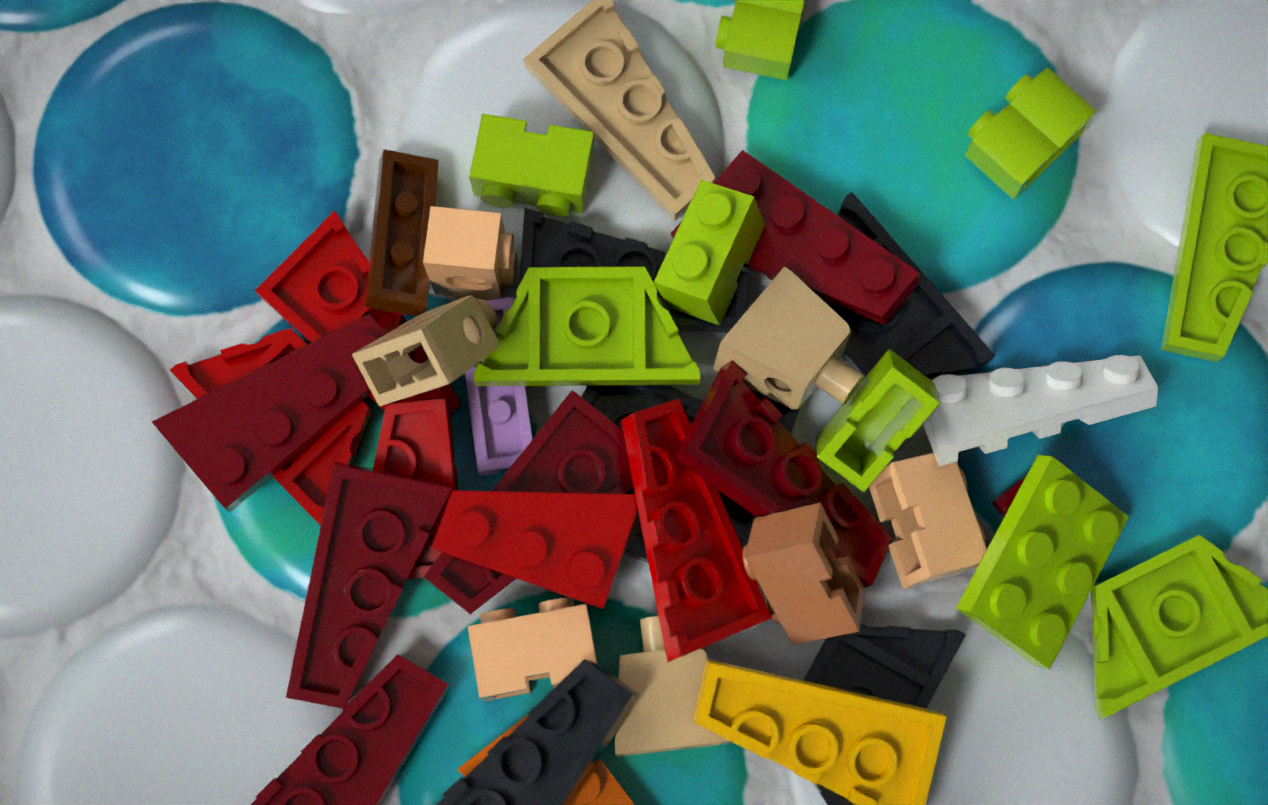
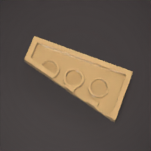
M592 0L523 59L524 66L528 72L586 131L594 132V139L674 222L687 211L700 180L711 183L716 181L714 173L681 118L677 117L666 98V92L656 74H652L639 52V46L629 28H625L619 18L612 0Z

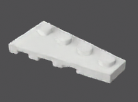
M1115 355L1104 360L1077 363L1061 361L1052 363L1049 366L1024 369L1000 368L988 373L961 376L945 374L930 379L935 383L940 404L923 422L940 467L958 462V452L979 446L984 454L1007 448L1008 438L1033 432L1041 439L1061 433V427H1063L1065 422L1075 419L1091 425L1156 407L1158 386L1141 355Z

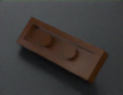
M383 149L378 167L366 308L412 316L424 313L427 308L429 277L423 264L430 207L435 206L439 162L437 159Z

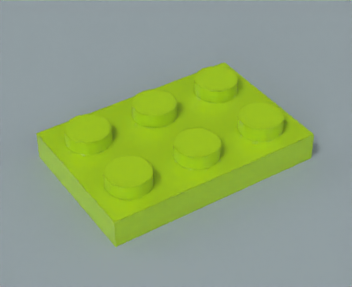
M1037 455L955 609L1033 665L1050 670L1129 516L1054 457Z

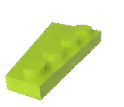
M1203 133L1196 144L1161 350L1218 362L1227 352L1253 294L1252 289L1262 268L1266 266L1268 261V146Z

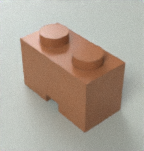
M821 503L754 518L748 544L743 548V562L748 576L752 580L758 581L767 598L768 610L773 621L781 623L792 645L859 632L866 591L849 557L836 558L832 548L838 546L839 538Z

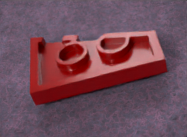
M449 397L397 401L386 404L373 469L452 485L451 492L459 491ZM450 494L430 531V535L408 579L423 578L425 573L441 555V552L433 550L431 547Z
M452 491L431 549L604 609L638 510L635 494Z

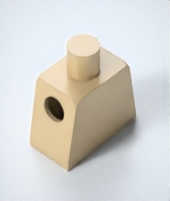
M783 267L722 339L713 370L719 372L722 366L733 360L746 374L742 381L749 389L790 409H799L817 387L844 405L855 393L864 378V375L840 360L852 332L849 324L786 267Z
M469 295L416 316L356 351L352 356L380 407L448 385L497 350L498 340L493 332L497 325V316L493 307L488 302ZM422 345L428 358L424 363H416L409 357L408 353Z
M659 616L640 619L644 653L620 656L619 680L639 693L640 696L615 733L616 757L729 744L731 741L694 723L692 719L705 661L708 659L705 648L703 647L667 663Z

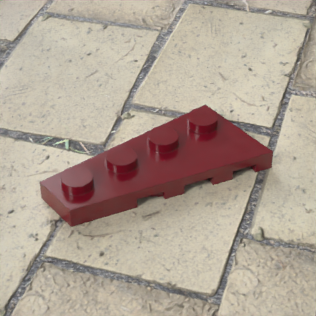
M369 314L152 421V423L224 509L230 513L372 394L352 354L387 333Z

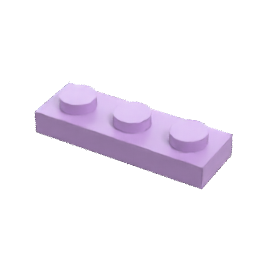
M513 297L486 301L493 307L497 316V325L493 329L495 336V331L503 315L511 308L514 302ZM476 364L465 372L478 474L479 476L506 473L533 439L526 386H475L473 380L474 371L478 365Z

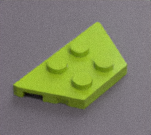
M529 267L516 291L517 296L511 308L505 312L495 331L498 349L484 358L481 364L478 363L474 371L473 380L475 386L700 385V370L696 362L692 361L678 334L679 330L669 311L664 308L658 296V290L645 267Z
M1197 535L1091 589L1095 711L1099 719L1106 718L1267 637L1268 589L1260 584L1262 580L1245 567L1229 562L1225 558L1223 551L1201 535Z

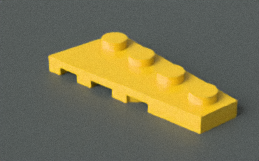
M706 659L692 715L694 723L763 758H768L792 770L796 775L816 785L819 784L847 798L856 805H926L947 716L939 711L711 659Z

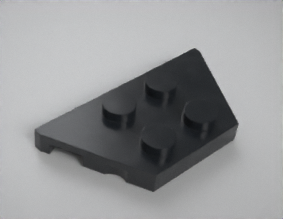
M851 192L845 196L837 216L918 271L921 282L885 325L825 302L849 324L852 330L841 356L843 360L864 375V378L888 349L892 350L928 379L985 367L996 355L855 194Z
M860 624L859 632L825 638L803 681L927 709L966 634L959 630L951 629L940 631L911 629V627L899 626L871 627ZM813 783L827 805H856L847 798L819 784Z

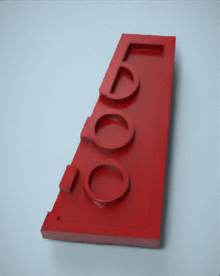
M335 210L255 290L257 295L309 343L369 314L386 333L407 322L403 314L365 307L369 262ZM422 345L408 353L409 357L416 363H424L428 358ZM449 384L398 400L407 401L449 397L451 416L461 406L459 398ZM371 394L369 398L379 407L373 394ZM386 405L380 406L384 412Z
M675 399L632 413L621 420L667 663L772 619L756 580H752L746 572L742 546L718 489L674 459L691 427L680 400Z

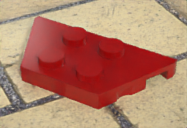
M291 328L266 335L255 344L241 343L220 350L221 355L189 364L187 361L175 364L169 371L198 399L307 344ZM364 402L360 403L273 476L320 526L334 462L353 465L372 411Z

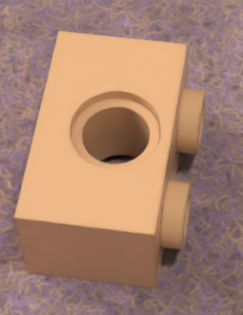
M430 207L423 264L435 295L464 298L471 295L476 299L487 301L503 298L504 285H514L517 270V251H513L514 235L505 233L501 213Z

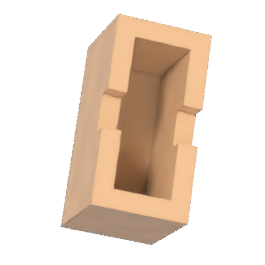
M934 453L892 462L887 465L871 483L869 489L880 522L891 520L897 541L888 546L902 588L907 589L952 577L977 567L987 550L986 535L983 527L976 519L967 493V480L957 462L939 467Z
M567 597L541 602L538 604L540 613L516 617L514 608L499 609L480 614L481 624L468 626L479 698L486 702L531 693L529 681L550 678L551 685L555 688L584 659L592 660L597 664L586 604L575 606L574 600Z

